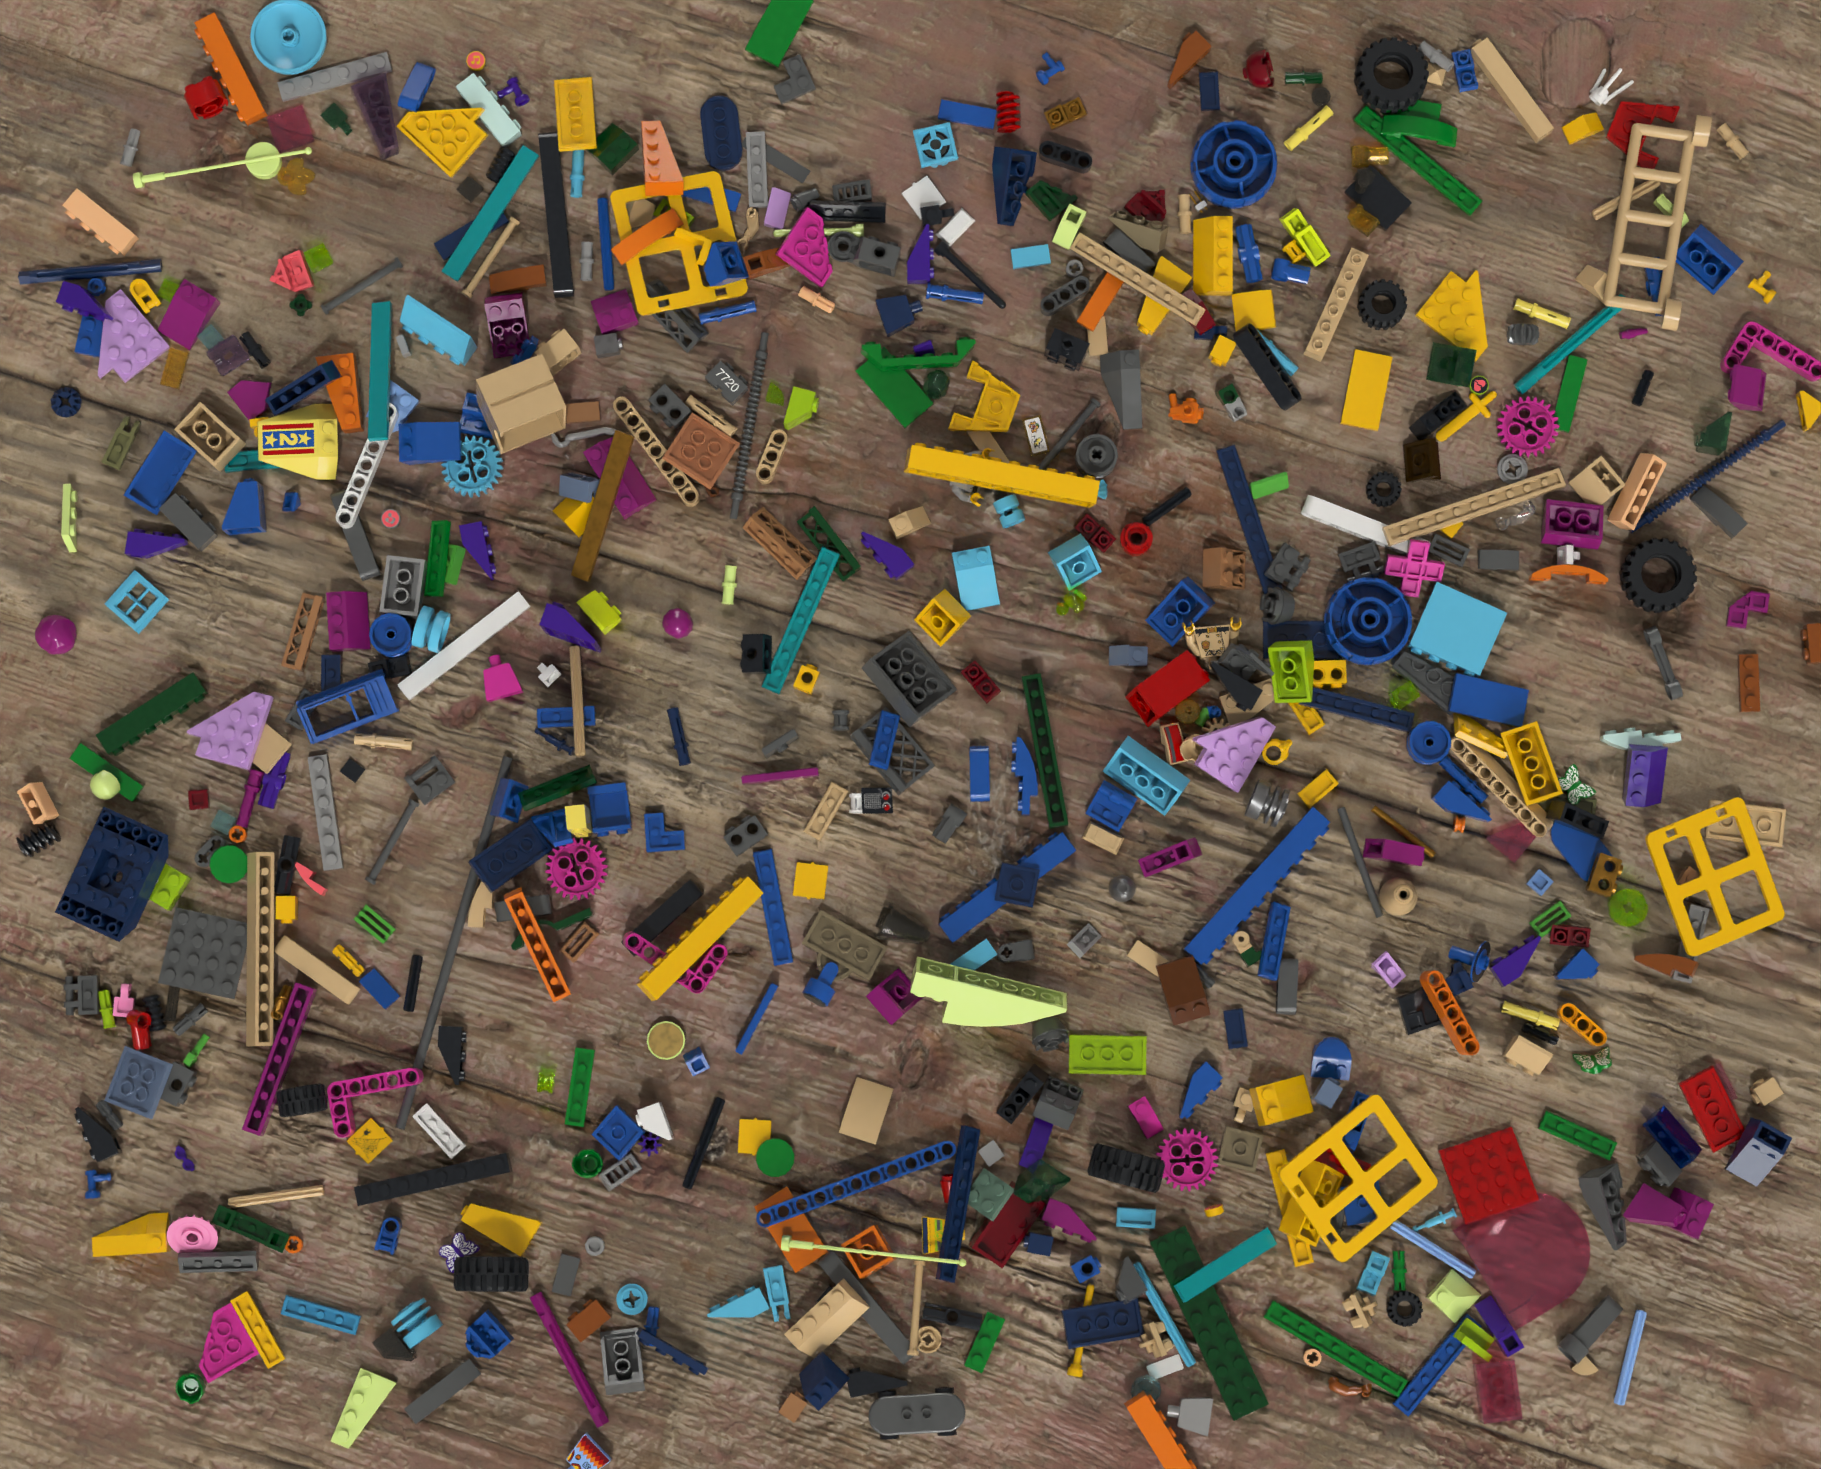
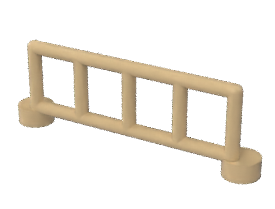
M1696 115L1693 131L1635 123L1631 128L1603 303L1610 307L1661 314V329L1677 331L1682 301L1670 299L1694 147H1707L1712 117ZM1642 135L1684 141L1679 173L1637 167ZM1635 178L1677 184L1672 216L1630 210ZM1628 221L1670 227L1665 259L1623 253ZM1621 264L1663 270L1658 302L1616 296Z

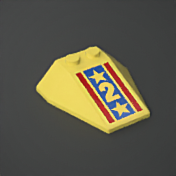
M312 404L257 422L259 461L316 480L336 479L338 434L337 416L332 404Z

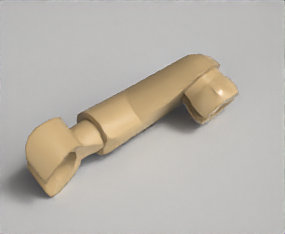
M753 207L748 208L746 211L748 228L744 233V237L737 241L738 247L741 243H746L744 250L749 248L748 241L754 237L759 229L758 212Z

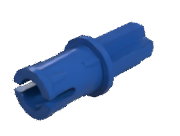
M651 1306L648 1308L647 1322L644 1327L646 1328L645 1330L656 1336L657 1329H659L660 1309Z

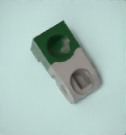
M1233 384L1215 393L1233 422L1247 415V411Z

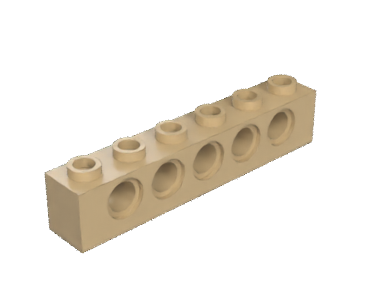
M1351 247L1304 355L1317 361H1322L1367 261L1368 254Z

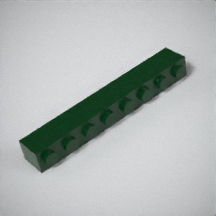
M1041 673L1022 676L1021 682L1048 828L1068 826V818Z

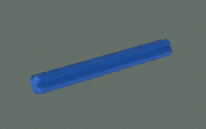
M598 198L604 290L612 291L614 290L608 200L607 198Z

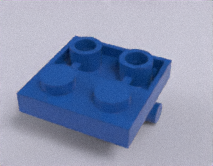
M1104 780L1085 814L1119 832L1137 798Z

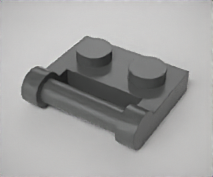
M435 755L413 774H408L404 777L424 805H427L456 783ZM435 766L438 768L439 771L420 785H416L415 781Z

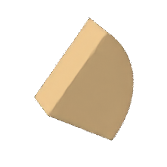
M1586 1356L1578 1365L1574 1364L1570 1368L1581 1375H1591L1598 1371L1596 1366Z

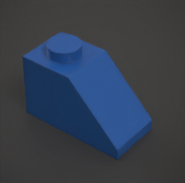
M1582 948L1560 969L1554 978L1556 980L1586 979L1588 977L1591 979L1599 971L1597 967L1600 964Z

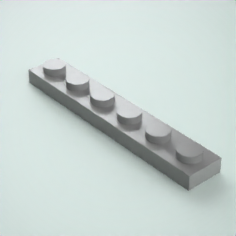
M384 52L277 83L282 101L286 102L393 71L388 54Z
M328 755L308 757L323 870L342 869L344 867Z

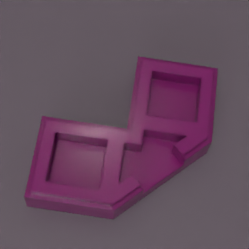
M1756 591L1748 592L1728 607L1726 626L1746 629L1748 611L1767 613L1770 594Z

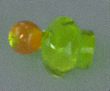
M1075 589L1074 592L1066 593L1063 598L1064 602L1057 603L1056 612L1060 616H1064L1069 612V607L1074 610V613L1082 612L1085 608L1084 602L1087 600V597L1078 589Z

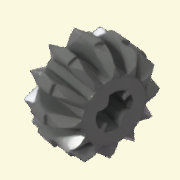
M1512 324L1508 326V343L1523 346L1538 343V326L1534 324Z

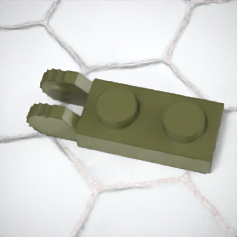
M125 416L120 427L117 428L102 459L103 464L119 471L141 425V422L136 420L130 433L126 432L125 430L130 423L129 416Z

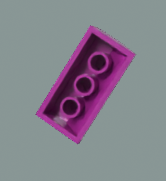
M613 437L603 440L583 452L599 479H601ZM630 456L628 457L614 503L624 520L657 500Z

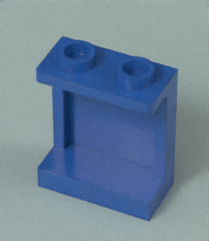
M626 782L587 787L593 834H597V837L609 836V832L615 831L617 834L628 833V830L632 829Z

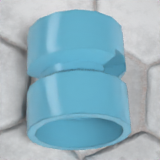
M1016 494L1006 496L993 503L996 513L1001 515L999 520L1003 528L1014 526L1026 519L1022 509L1018 508L1019 501Z

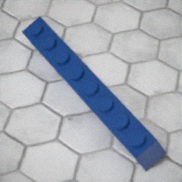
M1055 832L1048 838L1049 842L1046 845L1039 844L1032 850L1034 853L1031 856L1027 857L1025 855L1017 861L1018 866L1039 869V879L1076 852V849L1063 832L1060 834ZM996 878L986 884L988 888L981 892L979 889L971 895L972 900L968 903L963 901L955 907L957 911L950 915L948 912L940 918L941 923H939V926L952 943L1006 904L995 901L998 885Z

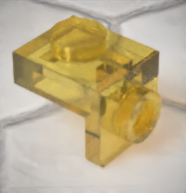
M1361 204L1351 209L1347 216L1350 225L1367 237L1380 224L1379 219L1366 212Z

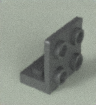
M1231 643L1218 660L1227 670L1248 681L1256 669L1270 676L1274 675V672L1269 669L1271 667L1269 663L1258 659L1259 654L1252 649L1248 650L1242 644L1237 646Z

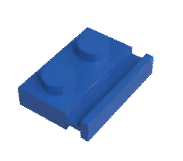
M533 335L529 340L526 338L520 347L522 351L519 355L515 354L510 364L514 365L530 359L538 347L539 339Z

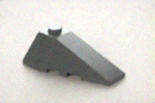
M1121 350L1100 355L1101 376L1123 430L1142 429L1139 350Z
M1618 1163L1587 1171L1578 1179L1585 1201L1613 1250H1618L1627 1243L1625 1219L1621 1215L1622 1206H1624V1200H1620V1188H1623Z

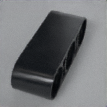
M1044 141L1040 145L1039 157L1044 162L1082 174L1089 172L1091 169L1092 157L1088 153L1052 141ZM1050 148L1052 154L1045 155L1042 150ZM1062 154H1068L1070 156V160L1064 161L1061 159L1060 156ZM1084 159L1088 162V165L1082 167L1078 162Z

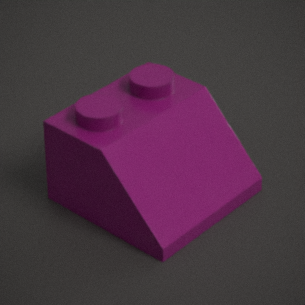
M626 289L590 301L602 335L616 333L639 325Z
M899 968L866 996L890 1025L895 1023L923 998L910 993L911 982Z
M1674 1187L1669 1198L1683 1206L1687 1212L1686 1218L1681 1224L1670 1228L1693 1239H1699L1714 1204Z

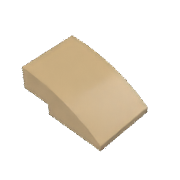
M857 1077L839 1133L876 1145L893 1089Z

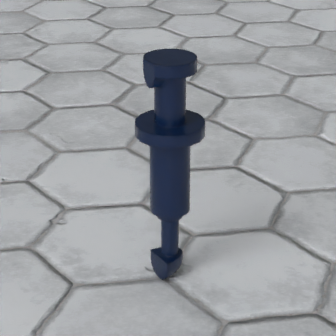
M535 728V733L543 736L545 741L556 746L559 752L563 749L568 752V755H573L575 748L567 746L566 740L563 739L561 741Z

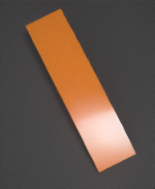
M1107 272L1078 318L1077 323L1093 332L1124 282Z

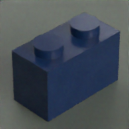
M1029 1232V1236L1025 1235L1023 1247L1026 1248V1252L1050 1256L1054 1237Z

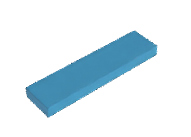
M286 1295L281 1310L282 1315L356 1335L361 1319L360 1315Z

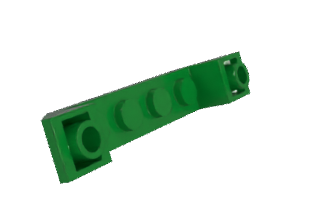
M962 337L956 340L955 355L953 353H943L941 356L924 354L922 355L923 357H915V355L910 354L904 355V358H896V356L890 355L882 359L881 344H876V342H866L865 345L861 346L860 352L880 371L957 367L974 348L976 340L970 337Z

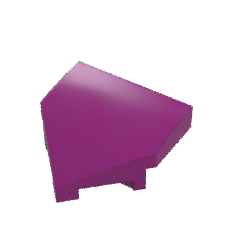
M241 380L227 393L248 420L256 419L269 407L265 399L269 397L271 382Z

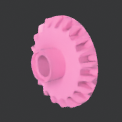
M186 1214L184 1218L179 1217L169 1225L167 1241L177 1253L212 1252L218 1242V1231L215 1230L214 1225L210 1224L209 1220L205 1221L203 1217L197 1218L195 1214L192 1217Z

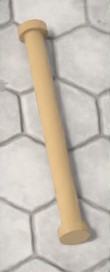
M509 218L510 222L465 290H462L461 293L466 297L472 298L474 289L515 226L520 224L515 218Z
M914 1261V1266L916 1267L909 1350H907V1355L911 1356L919 1355L917 1343L923 1266H925V1261Z

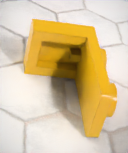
M677 227L674 236L702 246L696 264L703 266L705 261H707L712 240L704 234L697 235L691 233V230L688 228Z

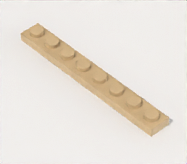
M1080 232L1070 247L1074 252L1195 326L1206 310Z

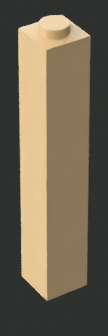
M1488 37L1483 41L1479 39L1471 45L1473 47L1471 49L1473 59L1534 142L1537 143L1549 135L1554 127Z

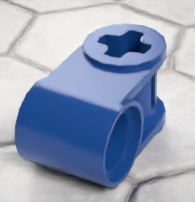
M391 1216L383 1221L375 1244L376 1251L380 1249L390 1252L391 1255L395 1254L402 1228V1222L398 1217ZM390 1220L394 1221L397 1225L395 1231H391L387 1226Z

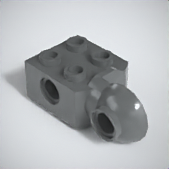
M846 231L835 233L828 242V251L833 259L839 262H849L859 268L895 277L901 256V247H898V244L887 241V244L879 242L878 238L871 236L868 238L862 236L858 238ZM841 244H846L849 248L846 251H840L838 247ZM877 254H883L884 256H883V257H877L876 255H877Z

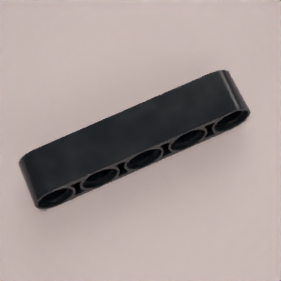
M1248 323L1233 334L1234 341L1279 407L1286 411L1301 401L1300 392L1257 329Z
M690 879L632 932L637 933L651 943L704 893ZM635 936L628 939L629 946H634L637 943ZM626 948L634 957L636 956L635 953Z

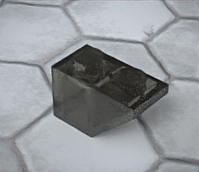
M393 1327L372 1342L383 1358L413 1361L417 1358L414 1355L416 1353L415 1349H410L403 1341L404 1335L402 1332H397V1329Z

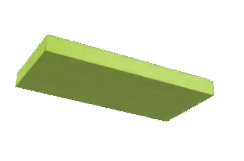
M1069 1035L1068 1073L1146 1075L1147 1036Z

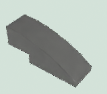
M1702 486L1690 498L1715 526L1718 525L1731 539L1748 524L1727 503L1705 486Z

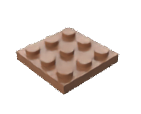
M692 412L662 459L711 490L740 443Z

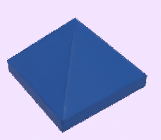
M286 492L282 511H295L301 505L297 492Z

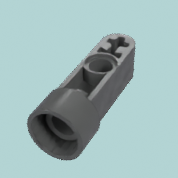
M1607 1295L1572 1334L1568 1333L1557 1345L1558 1349L1570 1361L1578 1365L1589 1353L1588 1349L1617 1318L1623 1308Z

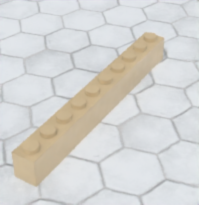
M274 852L247 853L246 1046H272L273 1018L271 1017L274 1003Z

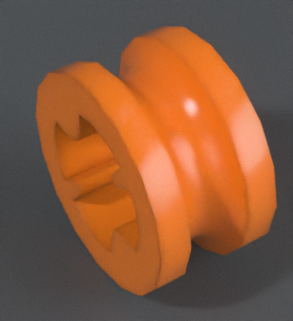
M1455 815L1453 832L1457 830L1460 833L1464 832L1465 816L1460 818L1458 815Z
M234 826L229 831V838L232 842L242 843L247 838V831L241 826ZM237 829H240L239 832H243L239 840L233 837Z
M291 1236L286 1244V1251L289 1253L300 1252L303 1248V1241L298 1236ZM292 1239L293 1241H298L296 1250L289 1247Z

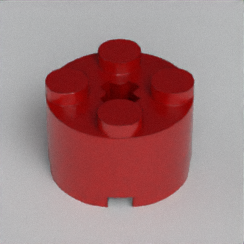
M207 76L196 84H189L184 89V98L195 119H199L198 117L203 116V119L212 118L223 111L222 107L225 104L226 106L228 105V100L219 81L213 79L212 76Z

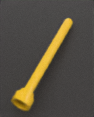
M1092 1283L1087 1285L1083 1306L1092 1304L1094 1285ZM1084 1347L1075 1348L1073 1364L1068 1367L1067 1375L1082 1378L1083 1370L1080 1364Z

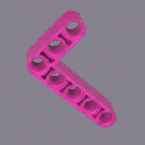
M1748 322L1741 328L1720 363L1721 370L1725 373H1730L1733 367L1731 368L1727 365V359L1732 360L1734 364L1741 365L1753 346L1811 382H1816L1821 378L1820 361L1756 322ZM1746 328L1753 329L1754 336L1748 335ZM1768 338L1770 346L1765 345L1762 339ZM1740 343L1744 346L1743 352L1736 348L1737 344ZM1779 348L1786 350V356L1779 353ZM1795 358H1800L1803 361V365H1797ZM1817 368L1819 376L1813 375L1811 369Z
M628 932L623 937L624 946L651 965L657 958H663L666 955L665 952L635 932ZM635 936L637 943L634 946H629L628 939ZM714 942L704 952L692 971L687 969L684 972V976L678 978L676 982L693 993H701L727 956L726 947L718 942ZM647 947H652V955L645 957L644 950ZM716 947H721V955L714 957L713 950ZM710 963V971L704 973L702 971L703 965ZM699 979V987L693 989L691 987L692 981Z
M406 1068L331 1083L328 1086L327 1093L334 1133L340 1138L352 1136L356 1131L351 1097L418 1085L423 1081V1072L419 1068ZM412 1071H414L417 1075V1078L414 1082H412L409 1078V1074ZM393 1075H396L398 1078L396 1085L391 1083ZM374 1078L379 1081L377 1089L372 1086ZM355 1082L360 1084L358 1092H355L353 1088ZM337 1085H339L342 1089V1092L339 1096L335 1093V1087ZM341 1104L345 1107L343 1115L338 1112V1107ZM343 1124H346L348 1126V1132L346 1134H344L341 1130Z

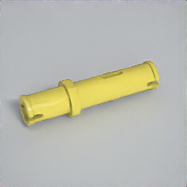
M1326 105L1301 128L1298 127L1295 133L1284 141L1286 148L1292 151L1302 141H1306L1312 132L1333 116V111Z
M1517 298L1513 310L1528 314L1531 318L1536 317L1565 329L1568 328L1571 321L1570 317L1539 307L1537 303L1531 304Z
M1505 1000L1501 1008L1502 1013L1504 1012L1534 1022L1537 1026L1543 1025L1557 1030L1559 1026V1018L1546 1015L1543 1011L1537 1012Z

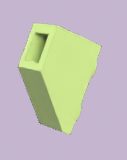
M1069 204L1052 242L1069 250L1087 212Z

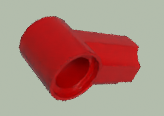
M136 1009L131 1010L127 1014L126 1020L131 1026L133 1047L135 1050L150 1048L152 1046L149 1031L151 1017L148 1013Z

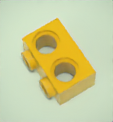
M1346 660L1314 661V671L1317 670L1322 675L1320 680L1313 678L1314 688L1323 689V686L1331 685L1332 689L1342 688V685L1347 683ZM1338 670L1341 674L1340 679L1332 678L1331 671Z

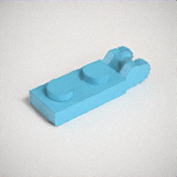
M777 1265L763 1268L774 1322L779 1321V1313L776 1308L778 1305H784L786 1320L791 1319L783 1266Z

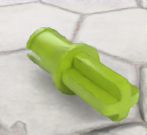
M101 990L98 992L101 1007L99 1012L102 1014L103 1028L116 1027L110 991Z

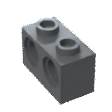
M666 384L648 399L651 404L649 408L656 415L660 413L664 417L662 421L669 428L673 426L677 429L692 413ZM661 397L668 399L667 403L663 406L657 404L658 399ZM675 410L681 412L680 417L677 419L670 417L671 413Z
M748 815L740 821L742 823L737 828L732 826L724 832L726 835L723 838L736 857L768 836L755 815L753 817ZM750 824L757 825V833L749 834L747 832L748 826ZM740 835L742 837L741 844L733 845L731 842L732 837Z

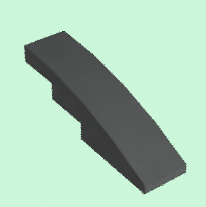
M468 1359L409 1404L404 1410L416 1425L481 1375V1373L472 1361Z

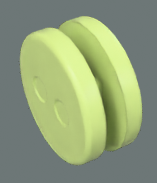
M258 142L248 149L245 160L280 153L272 144ZM282 157L246 163V166L256 178L271 179L281 170Z

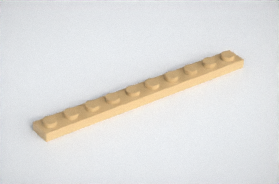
M1557 468L1382 528L1388 546H1392L1564 488L1566 484L1560 469Z

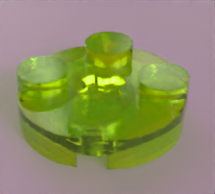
M1631 888L1619 890L1610 898L1608 904L1609 916L1616 924L1622 927L1636 926L1645 919L1648 905L1644 896L1639 891ZM1629 902L1633 911L1626 913L1623 905H1627Z

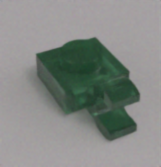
M335 103L320 115L333 130L339 127L347 136L353 131L345 122L348 118L347 115Z

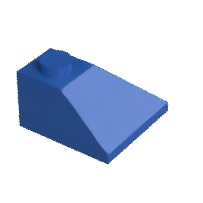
M737 241L715 242L712 244L704 267L706 280L710 287L726 285L749 277Z

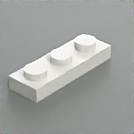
M428 1103L412 1116L451 1159L466 1147L462 1140Z

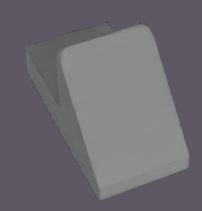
M1088 923L1066 945L1081 958L1102 936Z

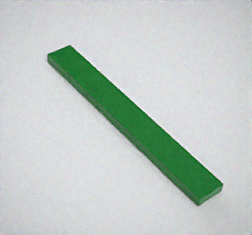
M1365 106L1353 120L1467 215L1471 216L1482 203L1478 196L1403 135L1399 138L1381 134L1383 119L1369 107Z
M1274 1300L1263 1316L1398 1398L1408 1380Z

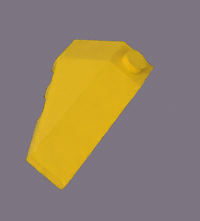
M169 1212L147 1214L92 1237L93 1257L170 1252L171 1246L167 1241V1231L170 1225Z

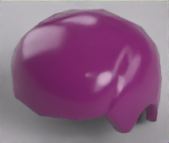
M675 608L669 610L664 615L662 626L667 634L680 639L688 636L692 631L693 621L690 614L685 610Z

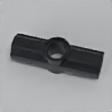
M284 835L280 859L277 862L278 869L274 884V892L286 895L291 893L301 838ZM286 860H290L292 863L289 870L283 869V862Z
M925 1302L922 1319L979 1331L983 1314ZM950 1311H955L958 1314V1318L954 1322L947 1319V1314Z

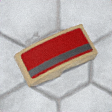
M1172 722L1160 725L1161 744L1165 745L1167 763L1174 765L1186 762L1180 754V746L1184 740L1179 723Z

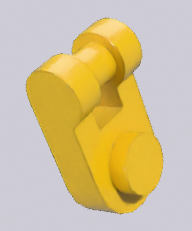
M135 279L131 282L130 292L145 314L149 313L150 309L154 306L158 307L162 304L145 280ZM149 295L151 300L145 303L143 299Z

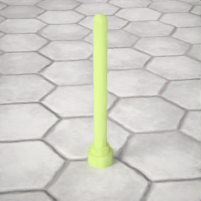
M864 223L856 224L852 228H823L825 236H833L837 232L846 231L855 237H864ZM776 229L773 231V235L775 237H787L791 229Z

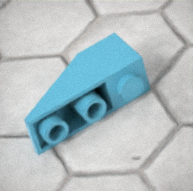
M752 1286L744 1290L745 1295L738 1298L736 1294L727 1299L728 1303L722 1307L720 1304L709 1309L710 1313L707 1316L752 1318L770 1309V1306L761 1288Z

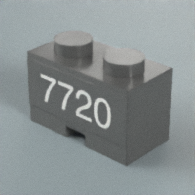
M720 361L705 376V380L715 390L720 388L722 390V397L733 406L748 391V382L741 375L737 377L733 373L734 368L726 362L724 364Z

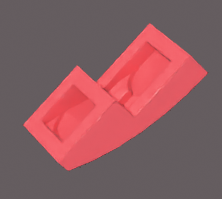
M296 862L295 867L303 880L314 891L324 896L328 889L312 880L316 873L301 863Z

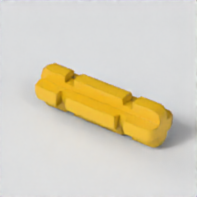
M337 945L332 951L336 957L339 956V960L349 970L352 969V973L356 977L361 976L365 968L361 964L358 965V961L348 951L345 952V948L342 945Z

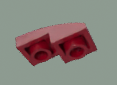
M1087 513L1073 527L1102 553H1105L1116 540L1111 533L1103 526H1100Z
M976 660L961 671L964 678L986 704L1001 692Z
M1552 925L1550 944L1588 948L1591 928Z

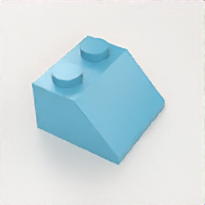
M1081 533L1048 552L1054 567L1069 591L1102 572L1089 543Z

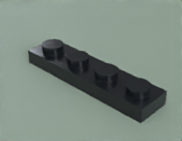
M810 200V209L822 217L823 221L885 223V202Z

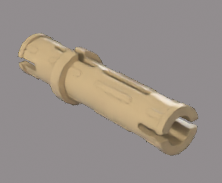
M692 395L688 397L685 402L687 407L728 436L732 437L735 434L737 427L726 421L723 415L719 416Z
M355 732L354 745L412 751L413 738Z

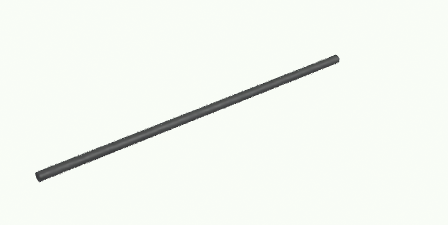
M503 756L474 857L487 849L496 816L490 815L500 779H507L512 758ZM472 867L413 1064V1068H419L421 1071L477 883L478 875ZM412 1071L410 1075V1080L414 1082L417 1078V1075L414 1071ZM417 1085L406 1088L396 1128L405 1130Z

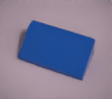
M375 968L359 980L363 987L386 1010L400 997Z

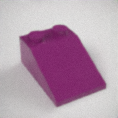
M184 279L174 294L157 331L186 349L191 350L220 305V302L214 296Z

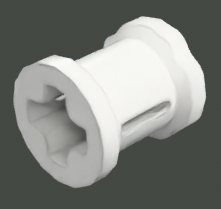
M861 793L849 794L851 798L849 813L863 814Z

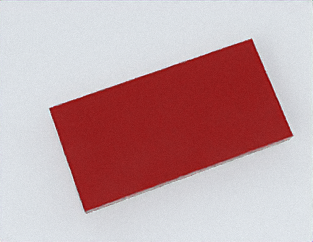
M1710 1066L1678 1083L1713 1153L1741 1138L1745 1129L1714 1066Z

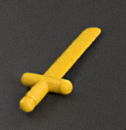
M1491 391L1481 400L1476 394L1470 393L1469 399L1473 404L1436 433V439L1440 442L1445 441L1480 412L1485 418H1489L1491 412L1487 409L1486 405L1497 397V393Z

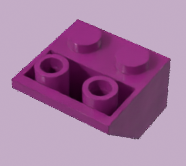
M1734 364L1733 370L1730 372L1732 384L1731 389L1728 390L1729 402L1739 410L1762 411L1767 374L1762 369Z

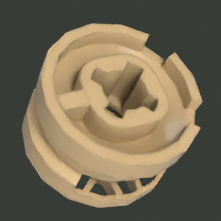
M931 1325L920 1327L918 1330L917 1348L924 1353L935 1352L941 1345L939 1330Z

